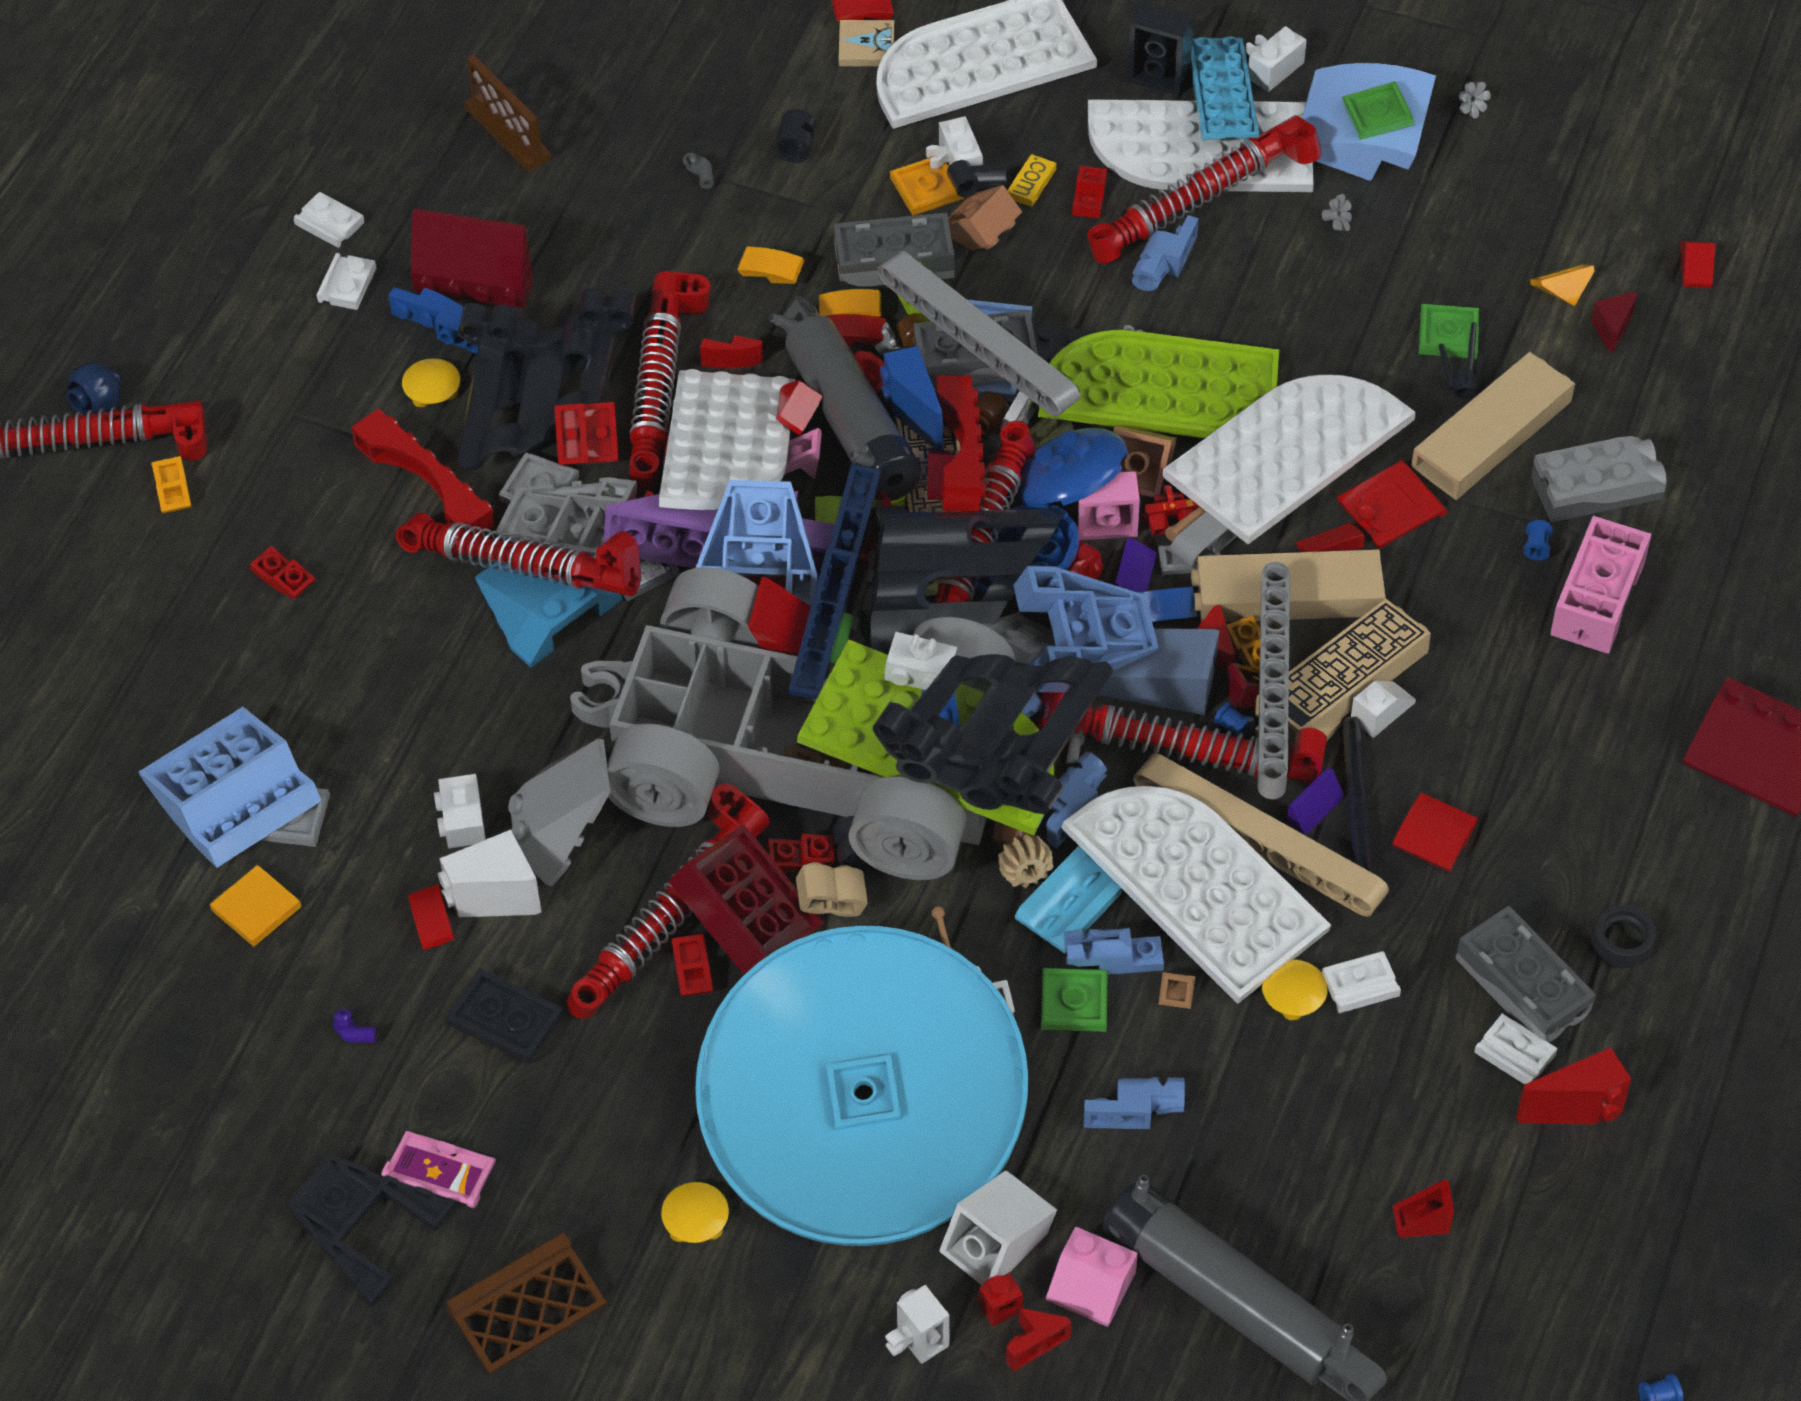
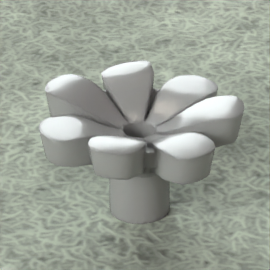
M1468 82L1465 85V91H1461L1458 96L1459 101L1463 102L1460 106L1461 112L1465 114L1469 112L1471 117L1478 118L1479 111L1484 112L1487 109V104L1484 100H1489L1491 95L1488 90L1483 91L1486 87L1484 82H1477L1476 84Z
M1340 194L1335 199L1330 200L1329 205L1331 209L1323 210L1322 218L1324 221L1333 220L1334 230L1349 231L1350 224L1348 222H1351L1352 216L1347 211L1351 209V203L1349 200H1345L1344 194Z
M886 322L881 330L884 340L875 345L880 355L881 351L902 347L898 338L895 339L896 335L891 329L890 324Z

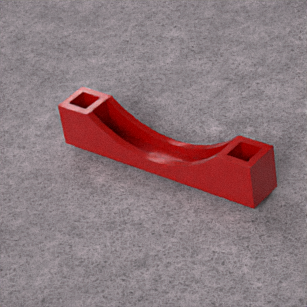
M936 375L935 393L942 410L943 423L955 434L961 446L954 459L943 467L941 489L943 511H979L980 499H986V481H981L984 480L985 465L984 462H979L983 459V443H977L981 442L980 408L977 406L978 388H973L972 376Z
M378 408L351 427L354 445L372 462L404 468L417 474L431 485L444 504L447 525L452 522L468 524L471 527L477 526L481 529L492 530L494 528L492 516L494 511L491 505L485 499L480 500L466 482H460L447 465H441L431 450L421 447L412 433H406L402 430L393 416H387Z

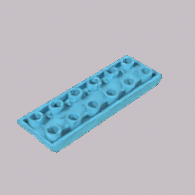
M1200 37L1192 39L1191 73L1202 141L1228 137L1240 139L1258 137L1259 130L1243 38Z
M1078 846L1019 907L1015 919L1065 953L1064 932L1082 930L1085 933L1124 890Z

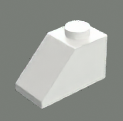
M1374 681L1353 698L1351 717H1357L1360 728L1374 738L1415 704L1416 699L1393 681Z

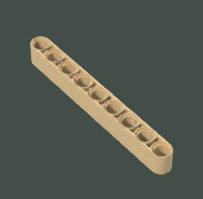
M1151 754L1133 777L1136 786L1167 788L1201 801L1216 812L1266 862L1362 916H1371L1389 892V887L1380 877L1160 754Z

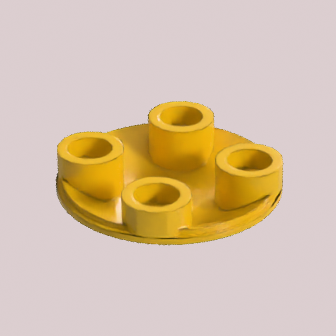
M435 358L424 359L410 366L403 375V390L417 407H426L428 404L453 400L458 396L460 374L457 368L448 361Z
M1290 960L1263 982L1262 993L1273 1009L1282 1013L1288 1020H1297L1301 1016L1315 1012L1322 1006L1327 997V983L1321 971L1314 965L1301 960Z
M702 1182L686 1183L675 1188L664 1200L661 1210L662 1221L670 1237L676 1242L684 1241L688 1243H699L719 1238L723 1233V1228L729 1215L728 1204L724 1195L714 1186Z

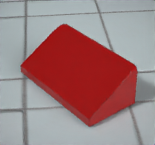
M1351 523L1298 541L1296 546L1300 552L1353 551L1363 548L1364 534Z

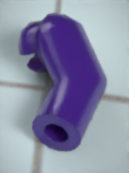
M340 1009L334 1013L333 1028L344 1041L349 1043L376 1042V1027L357 1026L351 1019V1013L346 1009Z

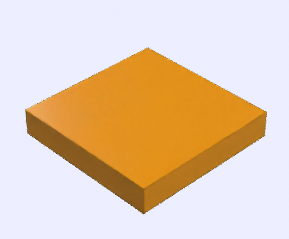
M930 158L890 171V179L912 216L964 199V197L957 195L947 175L949 167L947 163H944L939 168H931Z
M256 865L210 904L211 911L254 947L299 910L301 903L267 872Z

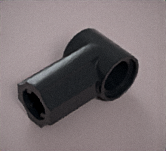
M958 160L953 162L947 169V175L957 195L964 198L974 195L978 190L991 189L1001 185L1005 187L1007 182L1006 169L1003 164L971 166L966 160Z

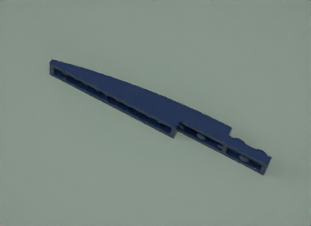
M851 464L788 694L817 699L824 686L868 531V522L881 475L880 469Z

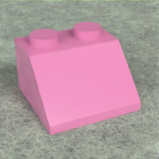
M1120 471L1104 487L1079 500V540L1138 536L1140 498L1136 471Z
M1075 1226L1061 1253L1046 1301L1108 1327L1136 1273L1138 1253Z

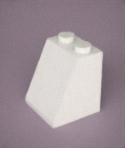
M511 830L440 858L442 871L438 873V877L443 887L441 893L447 907L453 906L458 917L536 915L541 913L536 877Z
M1004 1171L957 1204L939 1252L983 1285L986 1280L993 1276H1003L1011 1272L1048 1234L1057 1209L1008 1171Z

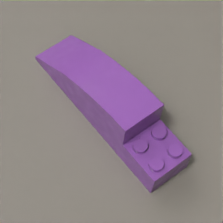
M794 491L796 499H798V491ZM660 494L606 506L604 542L616 532L625 531L631 534L637 541L640 559L689 568H696L718 509L688 510L659 507ZM803 519L820 576L835 524ZM743 576V577H764V576Z

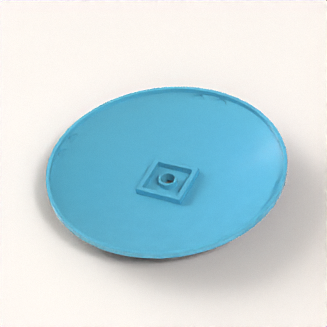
M883 926L841 927L811 934L779 948L758 962L729 991L718 1007L701 1046L696 1073V1105L702 1134L718 1170L738 1196L762 1217L796 1235L823 1243L842 1246L889 1244L929 1232L950 1221L960 1201L999 1175L1018 1141L1025 1118L1028 1100L1026 1053L1021 1033L1004 998L993 983L961 954L938 941L902 929ZM859 1086H870L873 1089L872 1096L866 1100L858 1099L854 1093Z

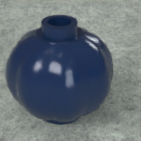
M87 363L73 370L68 379V401L76 411H82L85 415H87L89 410H92L94 414L99 413L101 408L105 412H110L111 408L116 407L119 403L121 379L115 370H109L99 363Z

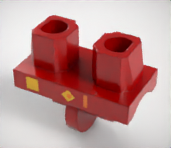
M1164 485L1163 494L1153 495L1154 504L1145 505V513L1142 514L1143 522L1149 524L1153 536L1163 535L1169 527L1168 520L1178 519L1179 522L1200 506L1191 499H1184L1182 492L1173 493L1171 485Z

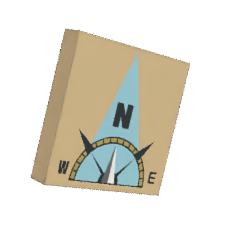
M840 20L839 66H879L887 50L894 44V20Z

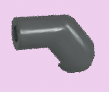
M687 153L683 158V164L687 170L699 176L702 188H711L714 182L710 161L695 153Z

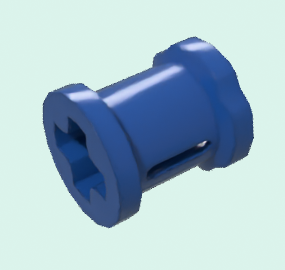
M1531 521L1526 526L1528 539L1524 545V555L1532 560L1547 559L1550 556V546L1548 544L1549 538L1553 534V527L1546 521Z
M1226 702L1221 706L1213 721L1216 727H1224L1234 734L1235 737H1239L1242 733L1244 739L1250 733L1255 723L1253 717H1245L1235 710L1231 702Z
M1674 1373L1666 1374L1665 1379L1649 1384L1646 1381L1639 1383L1638 1392L1641 1401H1683L1682 1388Z

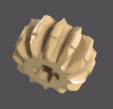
M1026 833L1022 839L1018 840L1014 837L1012 844H1004V851L998 854L999 869L1003 877L1013 887L1022 885L1026 888L1033 882L1038 885V880L1040 878H1048L1047 872L1053 868L1052 852L1038 835L1031 838Z

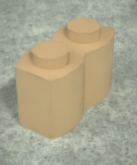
M812 862L803 865L796 876L800 910L813 914L832 913L837 916L854 917L860 916L868 904L864 874L860 869L852 868L848 865L832 868L818 862Z

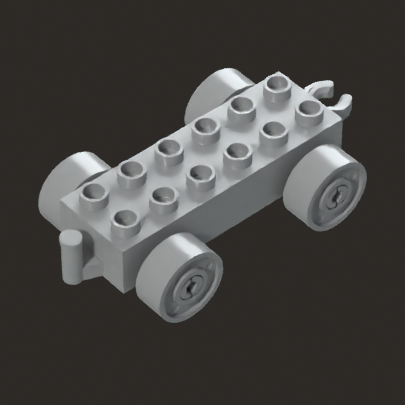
M711 567L693 568L681 573L673 584L660 620V628L646 625L633 661H594L581 667L582 682L585 686L591 687L599 683H605L615 689L613 698L603 703L591 701L582 692H574L570 696L572 712L583 722L604 728L610 727L612 752L607 763L610 785L608 798L621 810L637 819L667 827L692 825L703 818L713 789L720 784L727 783L737 787L746 796L844 817L854 815L849 831V842L856 854L874 868L905 879L930 880L944 876L953 868L961 842L975 845L980 844L987 817L964 809L954 797L935 785L915 782L906 777H883L848 762L846 763L849 770L830 766V761L825 760L824 764L784 756V748L792 743H797L798 734L817 699L788 694L797 656L764 650L760 647L748 629L759 586L739 574ZM957 617L933 618L921 623L913 633V636L916 634L920 638L928 640L932 638L936 642L957 647L956 655L973 658L986 654L1006 655L1014 660L1015 665V655L1008 642L992 629L971 620ZM830 663L825 683L831 671L833 670L835 664ZM979 679L961 682L985 693L991 685L989 681ZM805 745L803 747V749L808 752H810L812 749Z

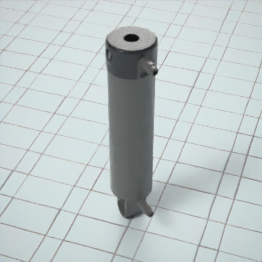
M797 297L783 315L771 314L769 317L770 322L785 329L787 333L786 349L806 385L823 396L819 407L852 464L881 470L875 500H877L879 493L884 490L890 501L898 500L910 493L920 480L922 472L920 463L908 442L903 439L835 323L828 317L820 316L816 308L802 297Z
M1141 1175L1139 1179L1131 1182L1110 1206L1102 1223V1232L1118 1245L1137 1252V1257L1313 1386L1322 1381L1348 1401H1370L1386 1384L1387 1377L1382 1368L1350 1344L1354 1330L1351 1324H1344L1341 1327L1174 1205L1172 1200L1149 1184L1148 1176Z

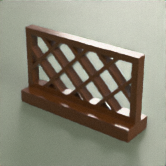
M474 54L469 56L467 64L472 97L464 101L465 109L528 173L551 160V153L540 141L538 118Z
M562 1233L448 1300L447 1313L452 1321L456 1322L490 1376L607 1306V1302L571 1248L570 1240L565 1233ZM570 1260L576 1270L574 1280L570 1281L554 1277L556 1267ZM551 1270L550 1276L543 1275ZM579 1276L584 1283L577 1282ZM533 1280L548 1282L544 1298L526 1295L527 1284ZM552 1284L571 1288L568 1304L548 1300ZM522 1287L521 1293L514 1292ZM575 1289L590 1292L596 1302L585 1308L572 1305ZM504 1297L517 1299L518 1304L515 1316L495 1312L498 1301ZM523 1301L542 1305L538 1321L519 1317ZM492 1305L491 1311L485 1310L487 1307ZM546 1306L566 1310L563 1321L557 1325L544 1323L543 1318ZM570 1311L576 1312L574 1315L569 1317ZM475 1314L489 1317L485 1333L470 1330L465 1320ZM494 1318L513 1322L509 1339L490 1335ZM517 1323L536 1327L534 1338L527 1343L513 1340ZM541 1329L547 1330V1331L543 1332L542 1334H540V1330H541ZM477 1339L483 1340L482 1347L478 1343ZM487 1342L507 1345L505 1355L491 1363L485 1354ZM511 1346L518 1347L517 1349L510 1352Z

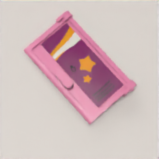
M406 1131L391 1161H387L381 1176L389 1175L397 1178L400 1183L415 1188L419 1186L432 1191L433 1194L446 1198L449 1197L455 1201L467 1204L468 1207L475 1208L480 1199V1192L496 1159Z

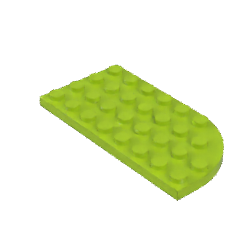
M1110 330L1093 333L1081 337L1064 347L1050 362L1051 366L1075 384L1080 393V400L1057 417L1050 415L1039 406L1038 417L1113 427L1121 425L1145 431L1206 438L1277 387L1279 349L1131 330Z
M848 639L798 734L797 743L883 777H904L896 769L897 760L886 751L874 734L873 725L891 700L911 710L921 697L923 689L907 685L900 686L891 681L884 680L888 655ZM962 683L955 691L960 726L965 724L985 692ZM1022 712L1014 722V730L1019 735H1031L1039 731L1036 725ZM1052 765L1048 773L1054 776V766ZM936 782L930 783L954 797L964 809L1033 836L1044 817V814L1033 813L1003 804L998 809L993 810L977 808L962 799L960 792Z

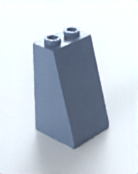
M1154 629L1159 647L1158 650L1113 671L1098 694L1099 696L1205 715L1216 670L1220 630Z

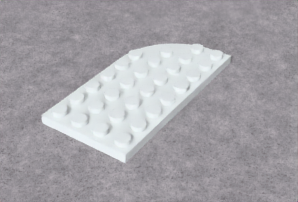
M1008 0L927 24L902 36L887 50L879 64L877 71V96L884 114L894 129L1096 68L1097 59L1062 0Z
M1088 100V135L1094 152L1112 172L1144 187L1168 190V184H1172L1178 189L1177 179H1182L1187 183V173L1195 174V168L1202 170L1204 163L1212 164L1214 157L1222 158L1223 152L1231 153V147L1239 148L1240 142L1245 140L1228 137L1202 141L1196 101ZM1254 102L1259 136L1294 115L1302 118L1306 102ZM1282 154L1270 161L1268 167L1262 172H1257L1255 176L1249 175L1246 181H1239L1236 187L1230 186L1229 191L1313 192V162L1299 164L1285 154Z
M695 369L679 370L659 495V507L715 510L719 509L729 480L780 482L785 474L790 429L776 420L779 393L783 385L795 382L796 379H788L784 376L762 377L756 374L737 375L723 371L711 373L700 372Z
M1315 375L1298 378L1274 388L1163 469V478L1211 514L1240 539L1249 544L1414 421L1415 411L1379 386L1357 378L1340 375Z
M1135 786L1117 789L1095 798L1063 821L1062 829L1237 1004L1260 987L1280 967L1295 959L1330 930L1331 924L1210 807L1189 795L1155 786Z

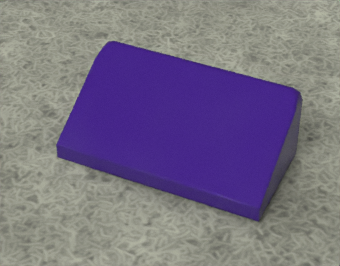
M1128 537L1115 586L1137 593L1146 592L1157 552Z
M1330 767L1326 768L1320 776L1289 804L1287 824L1303 835H1307L1343 799V792Z

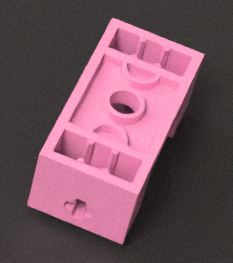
M1596 516L1592 517L1556 605L1550 635L1604 653H1610L1619 629L1624 605L1632 585L1636 586L1644 567L1651 539L1650 533Z

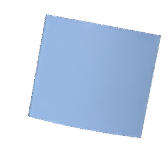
M1379 63L1341 64L1317 69L1312 79L1302 116L1303 120L1316 128L1322 151L1321 157L1316 161L1369 181L1372 180L1382 160L1409 169L1417 153L1436 76L1416 69ZM1396 81L1414 118V125L1360 140L1342 104V96Z
M241 707L139 771L141 778L171 819L216 868L322 801L314 782L298 769L286 740L244 707Z

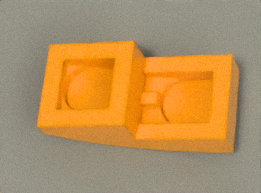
M181 456L151 462L162 514L191 508Z

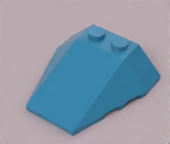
M498 562L492 564L493 567H497L499 565ZM505 563L501 565V567L505 570L509 567L508 564ZM490 566L475 577L485 600L496 617L500 629H502L507 638L510 649L530 668L554 651L552 636L591 608L599 616H602L623 600L621 594L591 587L575 589L571 588L569 584L562 586L560 581L553 584L550 579L544 582L540 577L537 579H532L530 575L522 577L520 573L514 575L510 570L502 572L500 568L492 570Z

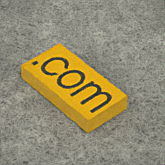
M1031 154L1007 190L1013 200L1033 207L1056 171V163Z

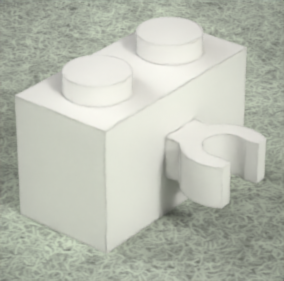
M1286 26L1268 41L1264 36L1257 35L1255 39L1257 46L1250 42L1246 44V53L1250 55L1248 67L1250 81L1267 92L1271 91L1304 64L1306 39Z
M966 116L939 122V146L931 145L926 148V157L930 158L931 168H939L944 163L950 166L958 160H966L971 166L983 165V155Z
M895 632L886 661L884 680L891 681L900 686L907 685L926 690L949 660L956 656L957 647L936 642L932 638L931 640L920 638L916 634L912 636Z
M476 774L438 779L440 792H434L436 810H442L443 818H437L440 837L446 836L448 848L474 845L486 840Z
M926 1285L917 1290L911 1289L903 1294L899 1302H897L898 1329L891 1331L885 1336L888 1341L886 1347L893 1356H896L908 1346L919 1362L923 1364L949 1347V1314Z

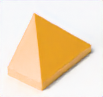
M1582 264L1530 279L1532 286L1575 306L1595 270L1593 265Z

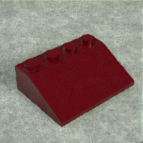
M414 209L412 212L411 277L414 292H422L424 288L454 299L459 298L524 309L533 285L526 226Z
M1727 677L1714 698L1682 764L1790 815L1798 817L1801 812V710Z
M744 824L688 861L668 881L744 975L774 951L795 940L809 936L824 924V921L818 914L800 910L797 888Z

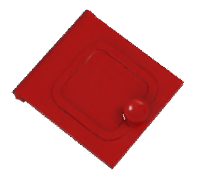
M1404 460L1337 496V501L1379 549L1433 518L1445 516L1448 512Z

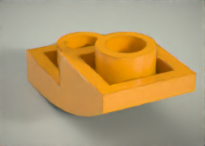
M746 247L737 270L742 276L767 277L770 283L795 284L804 259L800 256L775 249Z
M850 289L819 295V315L825 317L834 314H860L879 317L881 316V293L879 290Z
M1251 615L1228 624L1227 628L1234 650L1244 665L1259 670L1260 628L1254 616Z

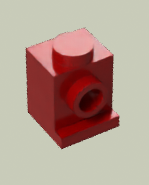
M1010 1272L1003 1276L997 1275L986 1280L980 1287L979 1296L976 1297L977 1303L992 1327L1020 1314V1309H1023V1293ZM1010 1304V1306L999 1311L1000 1308Z

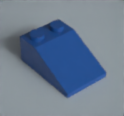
M915 346L884 353V366L880 367L881 379L883 384H885L880 386L883 402H889L892 413L935 450H943L942 410L919 347Z

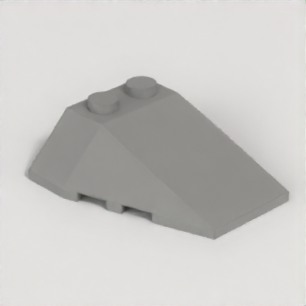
M607 477L599 478L600 483L582 484V481H574L572 486L555 488L554 484L517 488L496 531H499L501 534L508 533L511 536L517 535L521 538H530L531 541L539 540L541 543L548 542L551 545L557 544L561 547L566 546L571 549L590 552L596 558V550L604 543L606 506L636 499L637 483L636 481Z
M596 739L552 762L528 780L510 798L508 809L512 817L511 831L532 871L548 886H553L571 864V860L568 859L570 852L574 846L580 847L584 840V837L580 834L587 822L594 823L610 794L603 739Z

